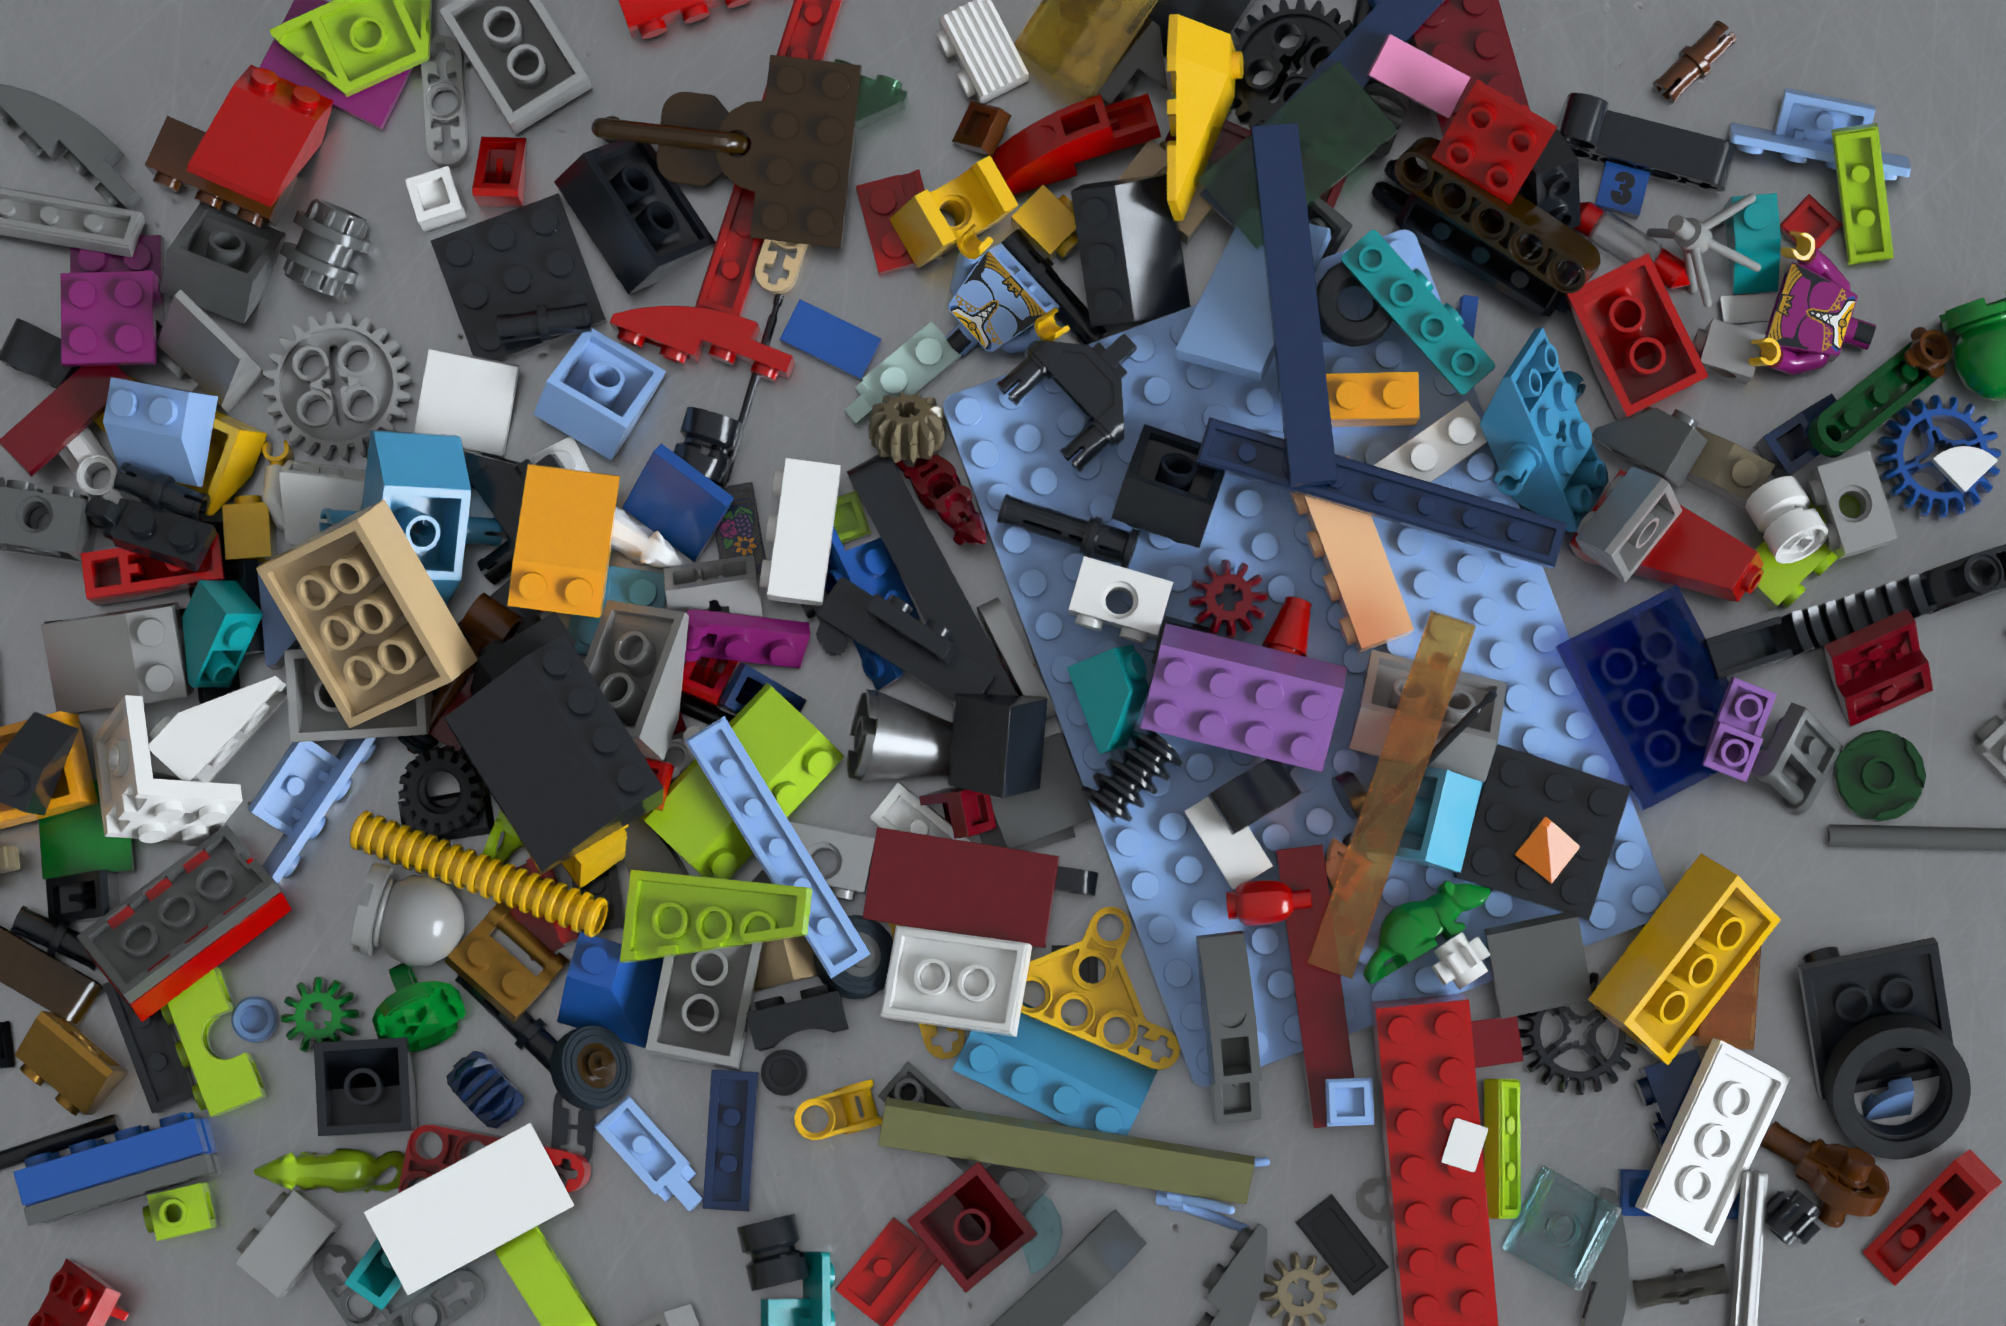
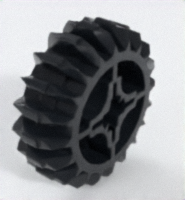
M1595 972L1589 974L1591 993L1595 991L1599 980V975ZM1569 1006L1550 1009L1558 1023L1559 1032L1557 1037L1545 1049L1541 1041L1540 1027L1546 1010L1517 1016L1518 1020L1529 1022L1528 1029H1519L1520 1038L1528 1037L1530 1044L1529 1046L1522 1047L1523 1056L1533 1052L1536 1058L1528 1063L1526 1070L1531 1073L1542 1066L1545 1069L1539 1079V1083L1542 1085H1547L1553 1076L1558 1077L1556 1092L1559 1093L1565 1092L1569 1080L1573 1081L1575 1095L1584 1094L1585 1080L1589 1081L1593 1092H1599L1602 1090L1600 1075H1603L1610 1084H1615L1618 1081V1077L1612 1070V1067L1616 1065L1624 1071L1629 1070L1631 1067L1627 1060L1620 1057L1622 1052L1628 1054H1636L1638 1052L1636 1045L1625 1043L1626 1036L1628 1035L1613 1024V1043L1608 1055L1604 1057L1601 1053L1602 1049L1596 1041V1032L1607 1018L1598 1009L1591 1011L1585 1016L1575 1014ZM1595 1018V1021L1588 1025L1587 1030L1583 1033V1037L1586 1040L1584 1045H1579V1040L1573 1041V1044L1568 1042L1559 1047L1571 1032V1028L1568 1025L1569 1021L1575 1020V1024L1578 1025L1581 1022H1590ZM1574 1049L1579 1051L1585 1059L1588 1058L1594 1068L1581 1072L1571 1071L1559 1066L1553 1060L1567 1050Z

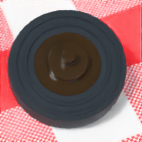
M582 1026L566 1033L556 1043L550 1059V1072L556 1090L565 1101L580 1109L595 1110L613 1104L626 1092L630 1083L632 1066L626 1046L615 1033L601 1026Z

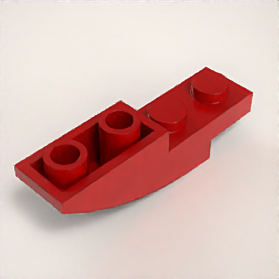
M1148 93L1104 106L1100 94L1074 103L1034 122L996 148L991 158L1011 193L1015 195L1041 187L1042 185L1045 186L1078 176L1074 163L1160 138L1161 133Z
M653 306L614 313L610 320L613 330L618 331L616 338L637 348H642L644 342L661 348L659 352L661 357L684 365L686 359L698 363L704 346L710 348L708 352L710 357L730 365L734 364L735 359L752 365L751 373L773 382L776 381L777 376L789 380L795 365L792 355L756 341L760 331L757 322L731 313L690 306Z

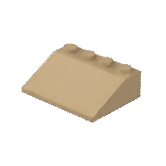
M385 499L343 519L256 568L349 729L452 682L477 661V657Z

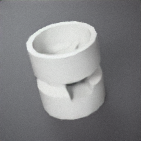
M1793 476L1779 477L1762 485L1752 493L1745 505L1746 511L1758 531L1764 533V541L1774 558L1782 564L1793 563L1811 555L1823 545L1829 533L1816 509H1808L1810 505L1809 497L1798 479Z

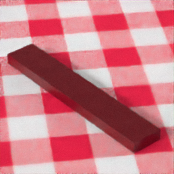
M1323 844L1276 850L1280 882L1285 883L1292 890L1311 889L1313 907L1294 909L1290 917L1285 919L1313 1128L1327 1127L1325 1079L1354 1078Z

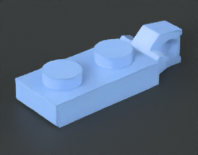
M627 1095L594 1125L596 1130L655 1195L658 1194L665 1202L674 1195L691 1212L703 1201L701 1194L689 1182L697 1174L689 1166L691 1163L630 1095Z

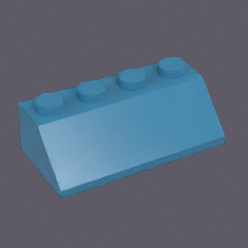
M1024 1002L1022 1003L1025 1007L1034 1008ZM1020 1014L1017 1037L971 1031L952 1069L1065 1126L1125 1136L1128 1135L1158 1070L1145 1067L1024 1014Z

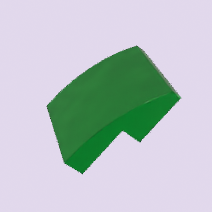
M93 781L98 804L38 819L43 880L96 870H109L115 873L134 871L132 838L104 837L98 781Z

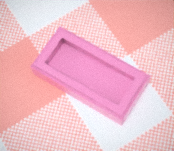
M1391 34L1387 35L1366 75L1445 118H1450L1470 79L1466 74Z

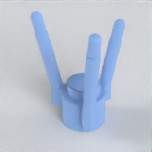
M1267 1157L1255 1158L1254 1167L1268 1166L1270 1159ZM1157 1190L1156 1205L1167 1206L1169 1210L1185 1212L1240 1232L1245 1225L1249 1227L1245 1223L1216 1213L1221 1212L1232 1215L1235 1212V1208L1231 1205L1198 1196Z

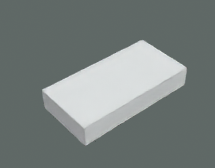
M1209 797L1184 811L1232 891L1241 883L1248 882L1273 867L1249 826L1232 835Z

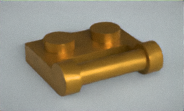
M503 902L497 903L489 911L485 918L447 956L445 963L514 1023L570 963V960L561 952L557 954L552 952L509 914L512 909ZM498 928L544 969L535 976L495 941L490 934Z

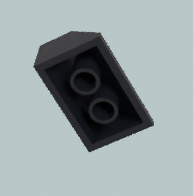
M616 140L583 153L554 181L628 294L659 282L716 243L678 184L669 181L660 173L657 166V153L651 144Z
M1167 174L1088 183L1071 190L1091 327L1141 321L1172 314L1190 307L1179 223L1174 221L1167 202Z

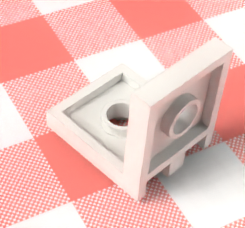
M125 695L92 738L104 837L134 838L144 843H156L162 840L182 841L185 845L198 846L219 831L243 801L240 784L153 778L143 696Z

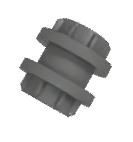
M321 199L312 200L307 212L297 210L293 220L295 224L304 228L298 243L284 242L280 250V254L287 258L283 267L284 275L321 293L331 296L340 294L344 284H354L358 272L348 267L354 250L367 253L372 243L369 239L365 238L368 229L367 220Z

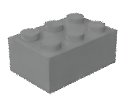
M453 0L439 9L445 24L515 135L592 88L588 75L540 0Z

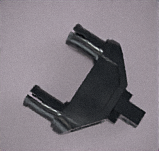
M1125 333L1107 349L1100 342L1092 348L1090 345L1033 341L1026 347V352H1024L1026 358L1001 381H998L996 385L1005 395L1019 383L1008 394V399L1014 405H1018L1019 401L1044 378L1048 380L1051 378L1089 417L1087 419L1089 425L1059 451L1069 461L1076 453L1083 449L1071 461V466L1078 472H1081L1083 467L1108 444L1110 446L1118 445L1124 439L1121 379L1127 374V371L1121 365L1137 350V346Z
M464 450L471 488L476 489L507 533V541L477 562L481 572L485 569L489 571L484 577L490 583L496 585L500 579L512 571L527 466L532 463L529 459L518 462L487 453ZM549 454L535 464L565 468L556 454Z

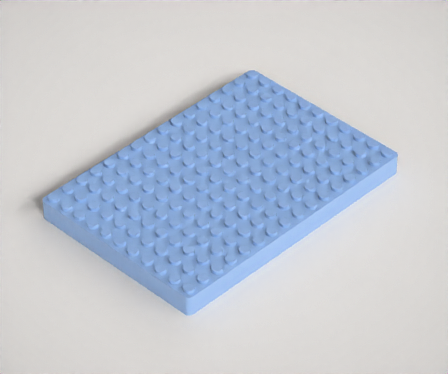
M1403 229L1382 236L1412 271L1417 268L1427 277L1434 288L1431 292L1441 302L1415 234ZM1347 250L1320 260L1315 271L1316 289L1319 281L1328 269L1340 263L1341 256ZM1350 286L1339 294L1337 305L1344 317L1356 321L1364 319L1371 313L1373 299L1363 287ZM1197 305L1088 344L1093 348L1100 342L1107 349L1125 333L1137 346V350L1121 365L1127 371V374L1121 379L1124 439L1118 445L1110 446L1108 444L1083 467L1081 472H1078L1071 466V461L1083 449L1076 453L1069 461L1062 456L1059 450L1069 444L1089 425L1087 421L1089 417L1051 378L1049 380L1044 378L1019 401L1018 405H1014L1008 399V394L1019 383L1005 395L996 385L998 381H1001L1008 374L951 394L945 399L943 404L947 427L979 513L985 522L986 532L1040 677L1055 707V717L1082 787L1086 786L1094 790H1098L1092 778L1096 772L1111 776L1105 765L1108 758L1123 763V760L1118 750L1104 754L1098 753L1067 667L1109 649L1133 644L1136 652L1142 656L1146 664V679L1150 689L1156 665L1152 663V658L1157 640L1147 638L1146 644H1140L1119 637L1121 629L1103 625L1101 631H1096L1076 625V616L1069 615L1068 609L1084 557L1083 553H1080V548L1014 526L998 523L997 518L1006 494H1009L1012 497L1087 521L1091 517L1095 518L1097 516L1103 519V524L1130 532L1133 527L1111 518L1144 424L1202 443L1209 417L1284 439L1275 356L1262 382L1177 359L1175 349ZM1394 321L1382 337L1368 345L1356 347L1338 344L1323 334L1321 330L1326 374L1418 372L1420 418L1415 426L1332 427L1334 452L1336 455L1349 456L1350 459L1375 465L1466 400L1480 419H1482L1484 412L1474 387L1465 395H1459ZM1488 443L1431 482L1520 509L1519 504L1512 499L1511 495H1506L1498 490L1497 485L1500 482H1494L1495 475L1500 469ZM1225 472L1199 548L1174 542L1170 538L1143 529H1137L1140 530V534L1128 569L1173 582L1164 613L1165 616L1195 623V617L1204 611L1205 607H1190L1189 599L1205 595L1192 588L1193 581L1197 579L1210 584L1203 570L1206 566L1210 565L1214 568L1217 575L1221 576L1222 560H1229L1231 565L1230 574L1236 575L1240 564L1245 563L1248 565V569L1243 579L1247 582L1250 578L1259 574L1262 577V582L1251 591L1267 592L1268 599L1262 603H1252V605L1261 608L1265 612L1263 619L1257 620L1246 615L1252 623L1253 631L1246 634L1240 625L1236 623V635L1233 640L1262 646L1281 606L1284 604L1285 597H1297L1312 604L1307 657L1347 667L1344 691L1323 771L1320 772L1283 763L1300 789L1301 794L1249 825L1250 830L1273 867L1250 881H1280L1276 850L1323 844L1325 858L1332 838L1342 843V839L1357 827L1358 823L1364 818V814L1352 819L1345 812L1334 792L1331 782L1333 777L1346 770L1352 772L1361 783L1369 798L1378 759L1401 762L1349 749L1371 650L1507 682L1497 745L1506 746L1626 786L1542 566L1372 516L1414 630L1407 636L1358 653L1355 643L1347 645L1344 640L1338 619L1345 616L1339 600L1331 602L1327 595L1322 576L1328 574L1323 558L1315 559L1306 538V533L1312 531L1306 513L1300 516L1297 514L1290 491ZM1094 554L1091 557L1096 560L1120 566L1119 562L1107 558H1103ZM1224 589L1222 596L1215 598L1218 606L1224 603L1223 610L1232 611L1235 603L1241 601L1238 593L1232 596L1234 591L1232 589ZM1114 591L1106 598L1107 608L1115 614H1125L1133 605L1131 597L1123 591ZM1209 618L1200 625L1210 628L1214 620ZM1220 624L1217 636L1227 638L1226 625ZM1148 693L1133 730L1148 735L1146 729L1140 727ZM1156 732L1172 746L1183 764L1179 767L1166 762L1164 766L1170 778L1168 780L1156 776L1151 778L1158 791L1156 794L1144 790L1139 792L1145 803L1143 808L1130 803L1127 805L1133 819L1128 822L1116 817L1114 823L1089 800L1088 803L1171 1029L1180 1046V1053L1189 1077L1196 1086L1208 1087L1210 1086L1207 1040L1206 1030L1202 1021L1196 936L1243 931L1255 1008L1260 1067L1303 1051L1285 920L1258 926L1244 925L1238 919L1229 920L1226 892H1232V889L1184 813L1185 810L1208 797L1210 793L1265 761L1266 758ZM1130 738L1128 747L1135 749L1136 747ZM1482 782V786H1481V790H1480V795H1481V792H1482V789H1483V786H1484V783H1485V782ZM1630 794L1590 919L1586 921L1579 918L1584 947L1647 924L1656 909L1668 896ZM1360 833L1348 847L1371 861L1372 864L1347 902L1342 900L1334 892L1328 881L1348 1034L1373 1025L1371 1002L1458 994L1493 981L1488 956L1482 960L1488 972L1459 990L1453 980L1443 985L1431 968V966L1440 961L1434 950L1450 940H1445L1442 934L1435 938L1438 945L1422 956L1372 985L1365 980L1363 976L1364 969L1378 948L1381 923L1393 908L1401 904L1425 900L1431 895L1437 894L1438 887L1444 881H1450L1453 884L1469 882L1454 878L1456 874L1454 871L1426 867L1358 850L1356 847ZM1490 889L1489 898L1483 905L1462 912L1457 917L1456 922L1464 923L1466 929L1462 932L1469 942L1479 936L1487 948L1484 931L1486 928L1555 915L1561 912ZM1394 959L1387 960L1382 966L1392 962Z

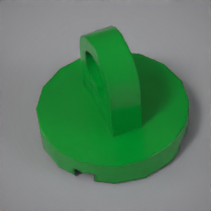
M404 963L389 969L396 992L385 998L375 1010L372 1023L377 1038L408 1037L410 1052H417L437 1046L451 1037L458 1029L457 1021L460 1018L464 1020L466 1014L459 990L449 983L439 981L419 982L411 966Z

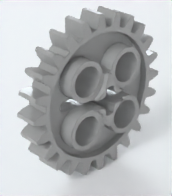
M328 311L325 324L320 325L311 315L309 316V330L304 332L296 324L292 325L296 339L291 342L286 338L280 337L278 341L285 349L282 355L269 353L268 355L277 364V369L263 371V375L273 381L274 386L263 389L262 394L265 397L276 399V402L266 408L269 415H283L277 421L275 427L279 432L291 427L293 428L287 439L292 445L305 438L303 451L306 454L310 455L319 445L321 446V455L325 460L330 458L333 448L338 449L343 460H348L349 448L355 446L357 451L362 456H365V442L370 438V430L396 431L389 422L391 418L405 419L407 416L397 405L398 402H407L412 399L409 393L400 390V386L412 382V377L409 374L398 372V370L408 364V360L405 356L392 357L400 345L396 340L385 344L382 343L387 334L386 329L382 326L371 334V321L367 317H364L358 326H354V318L351 312H346L342 323H337L334 314ZM332 346L338 347V374L345 383H348V386H343L340 389L345 423L342 426L337 425L336 420L337 398L327 388V386H331L335 382L330 356ZM358 350L368 352L369 363L366 368L358 372L348 370L347 359L353 352ZM312 355L323 357L324 365L320 373L312 377L302 374V363L307 357ZM368 395L372 397L374 401L373 409L368 415L363 417L352 415L351 404L358 396ZM315 400H324L328 405L326 416L316 422L307 420L306 409L308 405Z

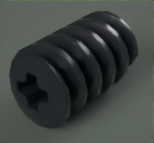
M1146 729L1148 735L1133 731L1130 734V738L1136 748L1133 749L1121 744L1117 749L1123 763L1108 758L1105 765L1111 776L1096 772L1092 778L1098 790L1086 786L1080 789V792L1114 823L1116 817L1128 822L1133 819L1127 808L1129 803L1140 808L1145 806L1139 793L1141 790L1156 794L1158 790L1151 779L1153 776L1164 780L1170 778L1164 766L1166 762L1179 767L1183 764L1172 746L1155 731Z

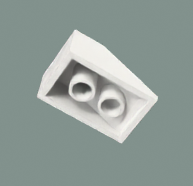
M273 676L179 712L173 719L168 715L150 732L149 736L153 740L149 743V750L181 780L210 782L286 701V682L277 676Z

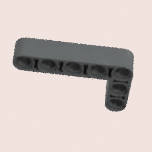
M1116 1209L1113 1210L1060 1263L990 1326H1062L1114 1279L1147 1242Z

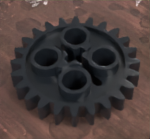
M1280 0L1279 12L1273 13L1266 4L1262 6L1264 18L1260 21L1250 14L1246 16L1251 26L1248 32L1239 28L1234 29L1240 41L1239 45L1234 44L1235 51H1242L1244 74L1242 79H1236L1235 97L1231 108L1240 106L1235 115L1240 122L1250 119L1248 125L1250 130L1252 126L1265 125L1315 72L1317 64L1322 59L1328 58L1354 30L1350 20L1339 24L1341 15L1338 9L1334 8L1324 16L1325 8L1322 1L1318 0L1310 11L1307 9L1304 0H1298L1295 9H1290L1285 0ZM1289 34L1300 35V40L1294 47H1280L1281 40ZM1313 40H1320L1318 44H1315L1313 47L1310 48V44L1313 42ZM1302 67L1303 71L1300 74L1292 72L1288 76L1287 71L1290 68L1298 70ZM1263 70L1274 72L1272 79L1268 83L1263 85L1253 83L1255 76ZM1363 90L1355 98H1362L1364 95ZM1279 94L1278 100L1275 103H1270V99ZM1351 102L1343 110L1349 114L1356 113ZM1338 115L1332 123L1341 128L1343 124ZM1327 129L1320 134L1323 138L1327 137Z

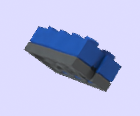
M182 1112L159 1119L161 1128L150 1131L149 1125L143 1127L141 1125L115 1132L116 1141L108 1144L105 1143V1139H91L69 1146L71 1155L61 1157L60 1152H47L24 1159L26 1168L13 1171L22 1205H25L23 1209L28 1226L46 1225L223 1172L219 1155L215 1154L217 1148L209 1120L206 1118H195L193 1112Z

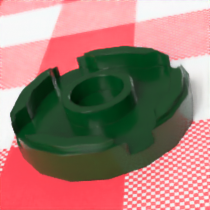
M1875 730L1861 733L1843 746L1835 760L1832 779L1835 794L1845 809L1860 819L1882 822L1897 819L1915 806L1925 785L1926 772L1923 758L1913 743L1898 734L1885 730Z

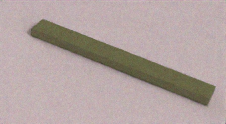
M886 1097L878 1146L1247 1204L1255 1165V1156L888 1097Z

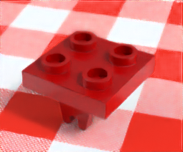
M1477 79L1431 158L1511 205L1557 126L1532 112L1528 106L1515 102L1511 96H1505Z
M66 1258L61 1269L53 1276L49 1292L39 1311L29 1321L28 1326H104L109 1316L126 1321L129 1312L121 1309V1306L116 1304L121 1295L120 1292L81 1264Z

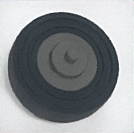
M852 915L847 917L867 947L870 955L833 978H830L815 952L813 956L814 966L821 982L824 985L827 984V988L831 992L838 991L841 997L847 999H863L876 994L885 987L893 939L889 932L877 921L862 919L863 916Z

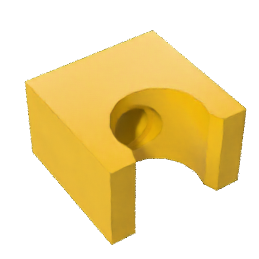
M989 155L934 191L929 192L926 189L915 195L889 220L915 265L919 268L958 247V239L973 224L977 226L974 232L978 236L994 227L1014 210L1018 203ZM940 209L952 214L955 220V227L948 225Z

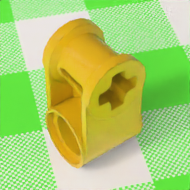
M873 1079L833 1090L832 1093L802 1102L794 1116V1126L797 1132L803 1138L815 1141L843 1133L847 1135L881 1125L883 1117L878 1115L871 1091L875 1086ZM855 1096L859 1097L864 1115L863 1118L859 1115ZM812 1106L822 1108L828 1115L827 1127L819 1133L808 1132L801 1123L802 1113Z

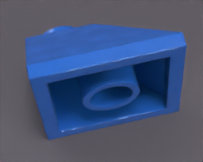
M580 932L566 976L557 1022L575 1028L601 1026L615 1033L622 1042L646 1048L664 957L622 963L620 962L622 944L596 936L590 938L583 932Z

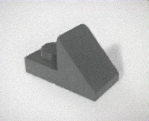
M1149 17L1092 88L1098 95L1101 94L1102 98L1109 104L1116 97L1123 100L1130 93L1138 81V78L1134 76L1138 68L1167 90L1160 26Z

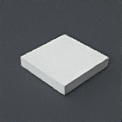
M429 348L414 433L458 435L461 437L463 449L503 456L505 454L520 365Z

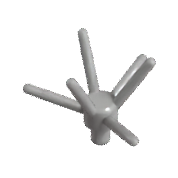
M1753 193L1736 201L1704 222H1700L1695 218L1685 219L1680 215H1675L1669 220V229L1650 228L1647 230L1649 237L1674 239L1675 243L1683 249L1686 274L1690 281L1688 290L1690 293H1695L1698 283L1702 302L1706 308L1711 307L1712 300L1701 257L1702 253L1711 249L1755 272L1761 269L1759 263L1713 240L1710 231L1723 227L1725 224L1724 220L1756 200V195Z

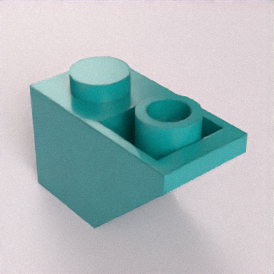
M199 580L182 616L187 679L192 688L230 687L263 616L262 611L237 581Z

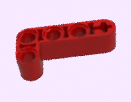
M427 1124L416 1128L410 1134L407 1142L399 1183V1193L412 1187L419 1178L426 1179L466 1158L468 1146L473 1141H479L486 1147L504 1136L443 1124ZM429 1132L436 1133L442 1141L441 1153L435 1158L427 1156L422 1149V1140ZM542 1144L547 1154H549L553 1166L564 1165L569 1159L571 1160L570 1167L577 1170V1177L568 1179L567 1183H564V1175L558 1173L568 1193L577 1191L588 1183L591 1176V1166L582 1153Z

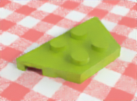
M333 0L269 29L276 42L339 92L349 97L430 60L432 0Z

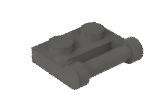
M1791 702L1784 717L1778 721L1774 736L1767 750L1757 754L1751 770L1759 780L1769 782L1783 796V803L1791 812L1802 814L1808 811L1814 803L1843 746L1806 707ZM1787 760L1802 775L1797 784L1783 771Z

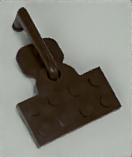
M770 55L765 101L747 102L731 110L729 113L721 101L713 95L678 92L670 96L664 103L660 124L620 120L618 117L608 116L595 119L591 129L596 137L602 138L609 143L621 140L658 145L657 166L660 173L669 181L703 186L709 184L721 173H724L738 187L754 191L755 197L750 238L842 248L862 65Z

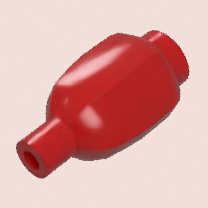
M1260 880L1244 882L1236 887V891L1226 892L1229 920L1238 919L1247 926L1281 922L1290 917L1294 909L1313 907L1311 889L1292 890L1280 881Z

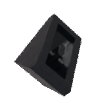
M96 870L46 879L48 918L58 923L61 921L68 923L97 921L120 904L118 873L109 870Z

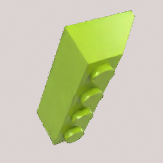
M766 683L729 722V725L786 817L798 807L845 757L769 683ZM696 759L669 786L663 811L653 809L640 817L703 877L729 879L753 854V851Z

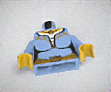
M973 224L957 241L959 253L955 261L950 284L953 298L947 307L960 323L946 336L950 346L959 354L966 355L979 342L989 353L1001 348L1003 351L1013 354L1026 351V347L1033 341H1054L1070 330L1069 326L1061 328L1054 320V314L1059 312L1058 308L1060 306L1002 243L992 247L983 254L993 243V239L989 236L983 242L980 241L974 232L977 226Z

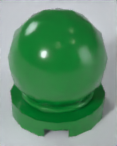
M2006 297L1986 304L1985 298H1980L1945 311L1946 314L1939 315L1944 333L1955 332L1959 336L1954 349L1955 370L1965 388L1988 400L1996 402L2006 401Z

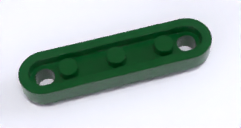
M1912 342L1899 350L1811 421L1808 429L1809 439L1812 446L1820 454L1830 458L1843 455L1937 380L1931 378L1927 371L1911 367L1905 361L1904 354L1910 349Z

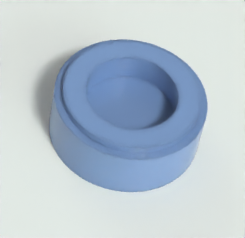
M258 996L247 997L241 1000L233 1009L231 1016L232 1027L235 1033L245 1041L253 1043L264 1042L270 1039L277 1031L279 1013L276 1006L268 999Z

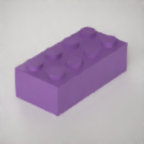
M1166 623L1140 728L1322 772L1344 691L1347 667Z

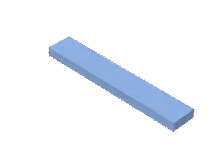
M725 716L686 739L687 746L772 884L813 889L808 933L805 937L830 978L870 955L867 947Z

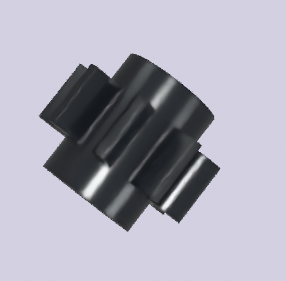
M1797 1189L1789 1196L1783 1191H1778L1766 1203V1209L1771 1215L1765 1220V1225L1788 1247L1796 1239L1802 1245H1806L1821 1230L1813 1222L1821 1214L1820 1210Z

